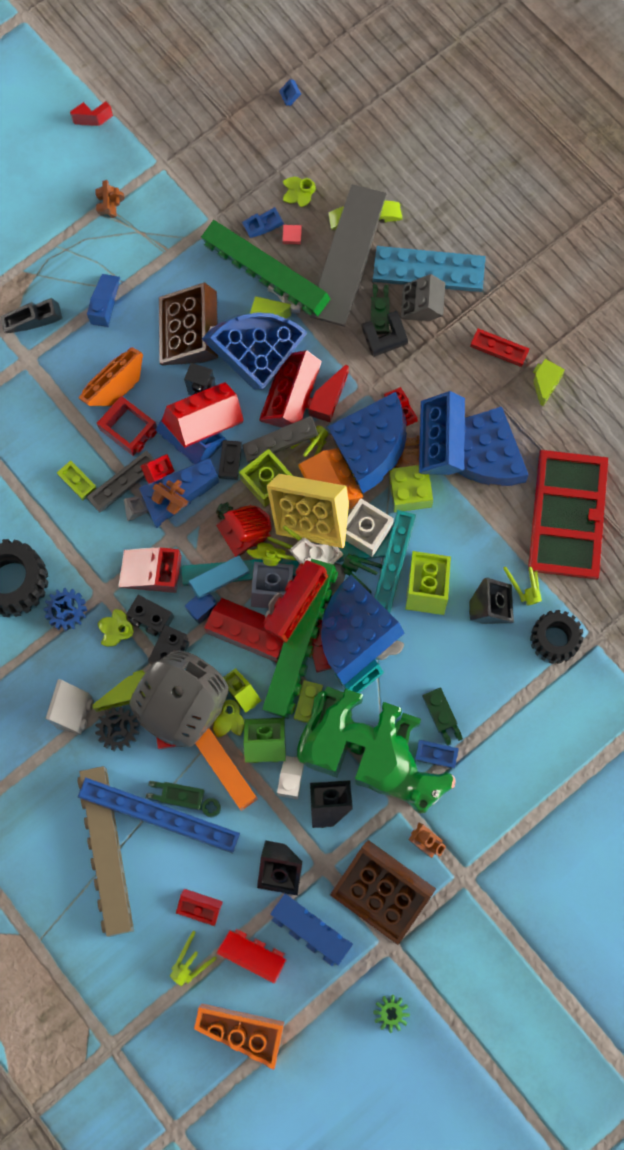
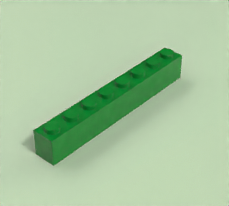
M214 219L202 234L201 238L205 242L204 246L212 252L216 250L222 259L231 260V263L236 268L241 269L242 267L246 270L245 273L253 279L257 277L260 279L259 282L265 287L271 286L277 295L281 297L285 295L294 306L300 305L306 314L310 316L314 314L318 317L331 300L326 291Z
M312 558L311 562L325 567L328 577L287 643L284 642L262 708L267 713L286 719L295 710L294 700L300 694L302 687L300 681L302 676L305 677L308 665L306 663L308 657L311 658L313 654V640L318 638L320 632L318 625L320 620H323L326 601L329 602L332 595L331 585L336 582L338 576L337 569L333 564Z

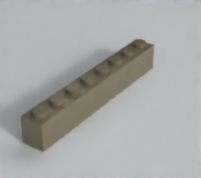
M104 766L79 771L80 777L77 778L79 789H81L85 777L110 786L108 772ZM81 799L82 808L86 809L87 817H84L86 830L89 829L90 837L87 838L89 850L93 851L94 857L91 858V866L93 871L96 870L97 876L94 879L96 891H99L100 899L97 900L99 912H103L104 920L101 921L102 932L106 933L107 937L134 932L114 811Z

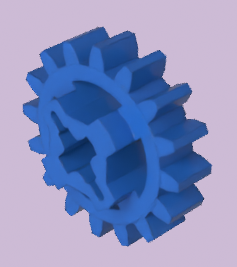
M64 588L62 593L57 589V595L50 594L51 600H45V603L48 605V607L43 608L48 613L45 615V618L50 620L49 624L51 626L55 625L57 630L63 627L67 631L68 626L75 629L74 624L81 625L80 618H86L83 612L87 611V607L82 606L86 601L81 599L82 595L80 593L75 595L74 589L68 592ZM74 600L78 604V609L74 607ZM67 607L70 609V610H64V612L61 610V609H63V608L66 609ZM53 610L57 612V618L54 617Z

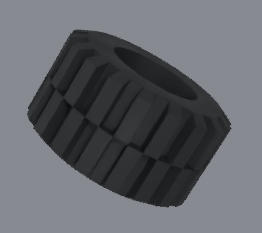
M556 610L554 613L548 611L546 615L543 614L536 621L530 636V641H532L531 647L536 649L535 654L537 656L540 654L543 661L548 659L549 663L553 664L554 661H557V664H560L564 660L565 662L570 660L580 649L584 632L583 629L579 628L581 623L574 621L576 618L574 615L569 617V612L564 611L561 614L560 610ZM550 628L561 629L567 636V644L564 646L552 645L546 638V630Z

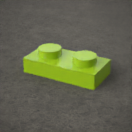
M71 460L57 472L58 476L82 501L97 489L96 485Z
M303 681L294 720L308 723L312 717L314 698L322 691L323 685Z

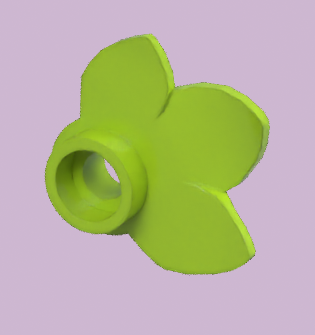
M290 177L285 179L283 184L289 190L284 195L283 201L289 204L298 202L300 207L308 205L311 201V195L316 190L315 183L310 178Z
M264 542L258 543L255 550H247L248 555L256 559H262L263 564L267 566H277L281 558L276 557L277 554L286 555L283 549L274 548L273 545Z
M114 609L112 617L102 618L97 623L99 630L105 634L101 644L107 647L116 646L121 640L129 639L134 632L133 625L127 621L126 613L119 609Z
M226 700L220 715L214 721L213 730L216 737H222L230 730L238 736L242 734L244 719L239 714L240 706L235 700ZM228 706H231L233 709L231 714L227 712Z

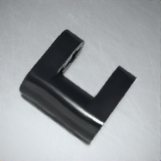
M397 311L387 314L392 332L381 337L377 336L371 321L361 324L363 334L373 357L408 344V338Z

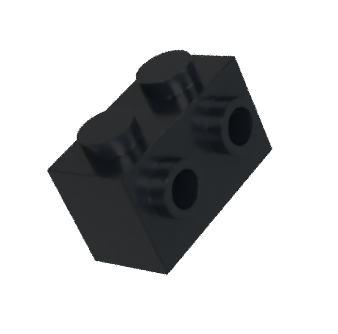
M194 363L190 364L184 378L188 395L192 396L216 386L212 369Z
M139 594L126 614L132 625L138 628L140 625L146 628L147 633L155 637L157 634L160 636L164 626H169L174 619L171 611Z
M165 625L149 656L148 661L150 665L174 650L186 652L190 643L187 634Z

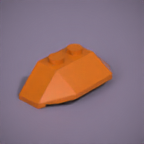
M131 347L127 352L114 358L85 386L78 398L88 406H112L139 381L143 359L142 352Z

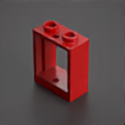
M123 396L97 422L101 432L132 456L141 452L145 443L157 433L156 422ZM127 410L147 424L131 443L111 429Z

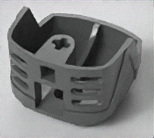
M174 650L149 667L134 693H132L129 706L140 722V725L151 734L170 745L189 748L203 736L220 715L228 696V685L213 666L198 656L189 652ZM175 686H180L183 689V695L176 693Z

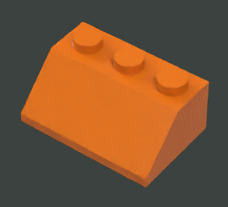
M339 448L324 450L298 465L306 479L346 486L349 500L348 509H352L363 498Z

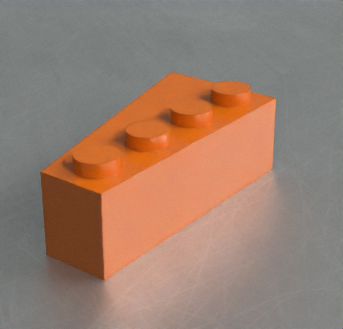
M202 1003L198 1008L194 1029L274 1070L284 1021Z

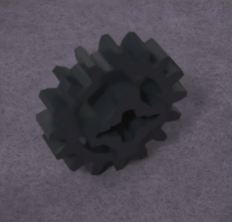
M112 707L111 713L105 710L106 716L98 717L101 720V724L97 723L95 726L100 730L96 731L95 734L101 736L98 741L100 743L105 742L104 747L106 749L111 745L112 751H115L117 747L120 751H123L124 745L130 748L129 742L137 741L134 735H139L140 732L135 730V728L140 725L138 722H134L137 719L135 715L130 717V710L124 713L122 707L119 708V711ZM128 721L130 723V732L127 731L126 727ZM105 726L108 727L107 737L105 735ZM114 727H120L121 731H115ZM124 738V740L116 742L117 739Z

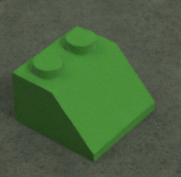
M285 718L245 719L243 741L245 763L286 761Z

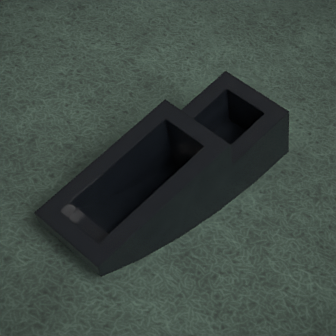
M52 298L36 305L32 302L0 316L5 333L26 331L62 319L59 303Z

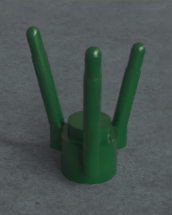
M348 553L341 566L345 569L343 573L349 576L352 575L371 594L372 591L352 571L356 573L358 568L377 575V571L361 564V562L381 569L383 564Z

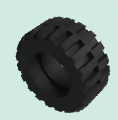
M3 539L2 543H0V568L11 563L21 564L26 570L24 582L17 590L6 594L0 593V614L3 617H10L11 614L15 617L21 616L22 611L28 613L31 611V606L35 605L37 607L40 603L38 599L40 597L44 598L46 594L44 588H48L49 583L46 579L48 577L46 565L37 552L30 545L22 544L21 541L15 539L13 543L9 539Z

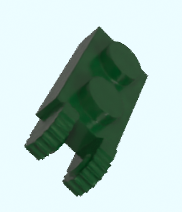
M373 284L371 322L377 334H389L387 314L389 313L390 298H388V284H384L383 287L384 297H377L378 287L377 284Z
M440 687L424 694L422 697L447 746L451 745V739L446 732L451 727L458 741L463 740L457 726L458 723L442 688Z
M149 781L148 786L161 788L163 791L161 796L146 793L145 798L165 804L201 810L205 793L204 789L169 782Z

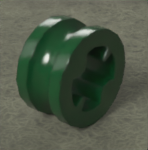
M208 798L202 804V811L207 817H216L221 811V805L216 799ZM210 802H213L214 806L217 807L216 811L213 810L214 813H209V810L206 809L207 804L210 806Z

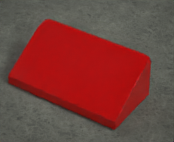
M184 889L179 898L176 914L215 926L223 901Z

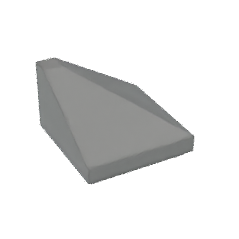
M141 495L124 499L128 521L149 512Z

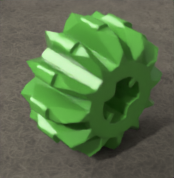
M394 995L390 996V1002L383 996L384 1005L376 1002L381 1011H373V1014H381V1017L375 1019V1023L383 1020L384 1022L380 1029L384 1030L388 1024L389 1033H392L393 1025H395L397 1031H400L399 1022L405 1026L407 1025L402 1016H410L407 1012L402 1013V1010L407 1009L408 1005L399 1006L403 1000L401 997L394 1003ZM391 1007H394L397 1017L395 1019L391 1017V1020L387 1019L388 1014L386 1010L388 1008L392 1010Z

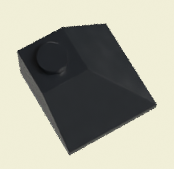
M484 578L469 601L470 621L482 624L514 623L512 585Z
M350 780L310 783L312 828L333 827L353 809Z
M265 840L260 859L257 888L298 896L303 861L286 844Z

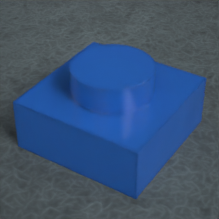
M289 79L279 90L285 104L291 106L301 95L295 80Z

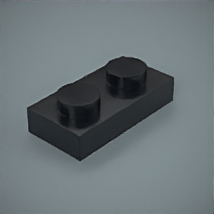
M223 440L219 478L238 480L242 442Z

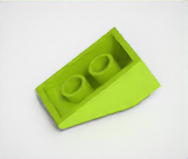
M412 551L406 595V610L439 615L445 614L449 593L451 556Z

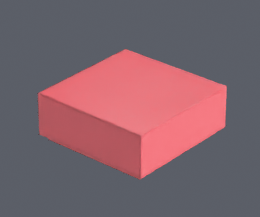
M283 225V244L301 245L302 225Z

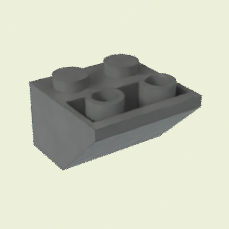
M429 274L404 284L401 318L431 321L442 317L445 282Z

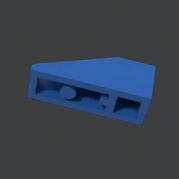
M101 275L91 296L87 311L91 325L109 327L120 282L119 276Z

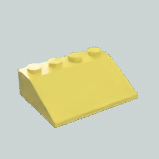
M278 474L267 485L277 535L294 538L283 529V526H287L301 538L304 537L310 542L338 548L345 546L349 507L346 486Z

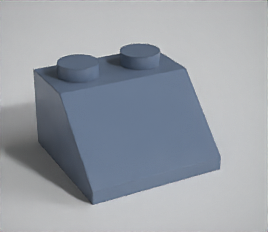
M254 562L251 607L269 608V602L278 592L284 596L286 593L285 587L292 580L293 565L278 564L277 566H267L263 562Z

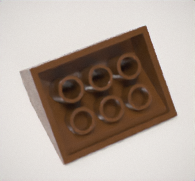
M205 282L159 297L160 365L204 363L218 358V355L202 340L209 332L210 327L217 325V291Z
M367 840L330 896L399 945L434 894L436 888L374 843Z

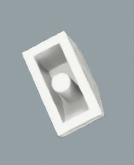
M286 756V761H283L277 790L278 796L298 799L304 764L300 763L297 757Z

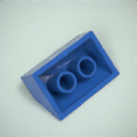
M162 419L156 428V431L163 439L170 442L177 451L184 454L193 464L211 458L222 446L223 440H227L218 433L184 448L162 423Z

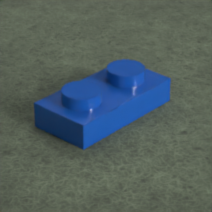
M419 740L415 761L455 769L459 748Z

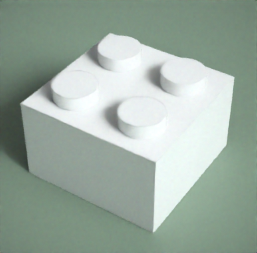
M360 499L347 518L345 541L373 557L393 527L394 518Z

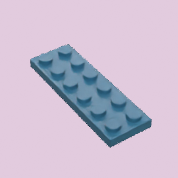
M377 246L373 282L404 285L432 274L445 282V289L482 292L486 256Z

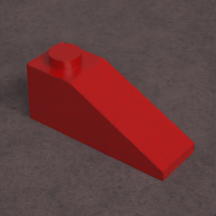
M344 365L314 393L313 398H309L307 403L309 416L331 422L349 374L348 365Z

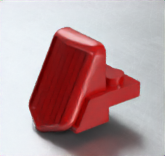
M251 504L228 511L224 514L225 519L216 525L235 557L241 556L253 546L257 547L258 543L264 542L271 536L269 532L272 529L270 515L260 507L252 506Z

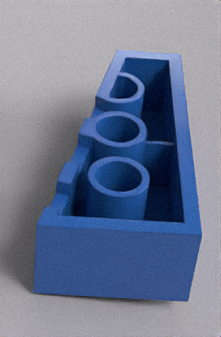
M209 458L163 477L156 482L144 485L139 490L155 527L158 528L162 525V522L168 518L170 519L174 514L166 509L171 502L169 499L165 498L162 504H157L151 500L155 491L152 488L155 484L161 482L167 486L168 480L173 483L180 480L182 482L180 488L185 490L184 494L180 496L189 501L188 506L195 498L200 497L217 485L219 479Z
M287 894L283 895L270 913L273 916L271 921L281 928L283 925L290 929L288 934L298 941L300 938L307 942L305 946L313 953L319 951L325 955L322 959L332 967L334 964L339 966L353 943L343 938L338 932L327 926L322 920L311 914Z

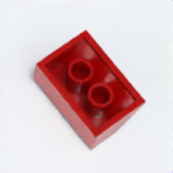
M238 929L235 932L230 930L216 954L272 983H276L287 959L283 958L285 953L275 948L272 951L264 948L266 944L256 938L253 942L246 939L247 934Z

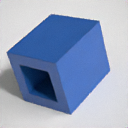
M211 594L200 599L195 596L185 605V608L195 621L201 624L210 616L216 606L214 604L216 600Z

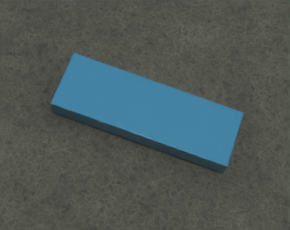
M237 556L189 580L188 584L197 598L200 599L249 574V569L241 557Z

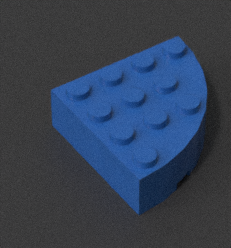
M252 313L234 316L222 321L210 329L202 340L256 390L266 387L307 332L297 323L279 315Z
M396 392L328 426L336 446L339 448L362 493L375 487L383 480V476L395 467L406 443V418Z
M502 407L465 418L464 471L458 472V474L487 485L512 486L526 483L529 474Z
M350 575L338 587L329 601L322 621L321 640L329 665L343 685H345L404 635L405 632L400 623Z

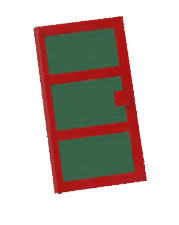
M549 450L539 451L528 568L532 567L533 571L537 573L599 579L609 457Z

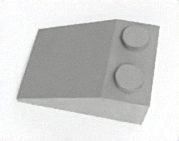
M58 679L45 719L59 730L81 735L82 730H85L87 727L88 719H86L88 711L92 710L94 700H92V696L88 692Z

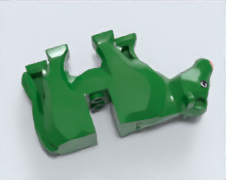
M326 686L325 691H320L315 696L312 717L300 736L297 747V758L300 763L337 778L348 748L351 749L350 752L357 755L364 753L355 776L356 785L405 801L418 813H426L446 792L455 787L456 780L448 772L442 774L418 772L412 754L409 752L408 743L410 732L414 728L419 727L421 723L420 718L402 713V708L383 702L382 712L379 714V722L376 727L366 723L354 722L351 719V710L362 703L363 695L348 689H344V692ZM402 713L401 720H399L395 725V720Z

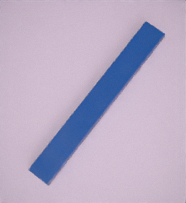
M86 777L78 794V798L232 854L240 835L236 831Z

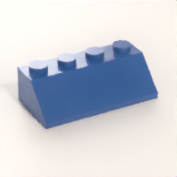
M448 391L422 400L420 409L419 473L451 475L464 471L465 398Z

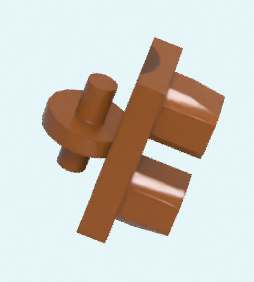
M108 180L102 181V187L95 189L96 197L99 200H103L102 203L96 205V211L100 215L108 214L111 218L117 217L116 206H119L120 202L125 198L124 193L120 192L119 188L110 186Z
M168 480L167 486L160 482L152 488L155 491L151 500L157 504H162L165 498L169 499L171 502L166 509L174 515L189 503L188 500L180 496L185 492V490L180 488L182 484L180 480H177L175 483Z
M420 822L417 825V829L411 832L412 835L408 839L431 858H433L434 854L440 857L446 848L442 843L443 840Z

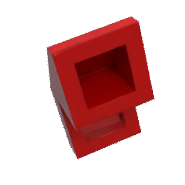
M107 101L93 111L84 102L70 111L75 125L100 126L113 117L111 106Z

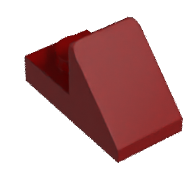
M168 454L141 465L143 474L149 484L175 472Z

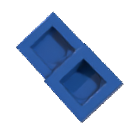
M274 207L260 216L256 213L243 221L242 224L249 237L253 238L284 225V222Z

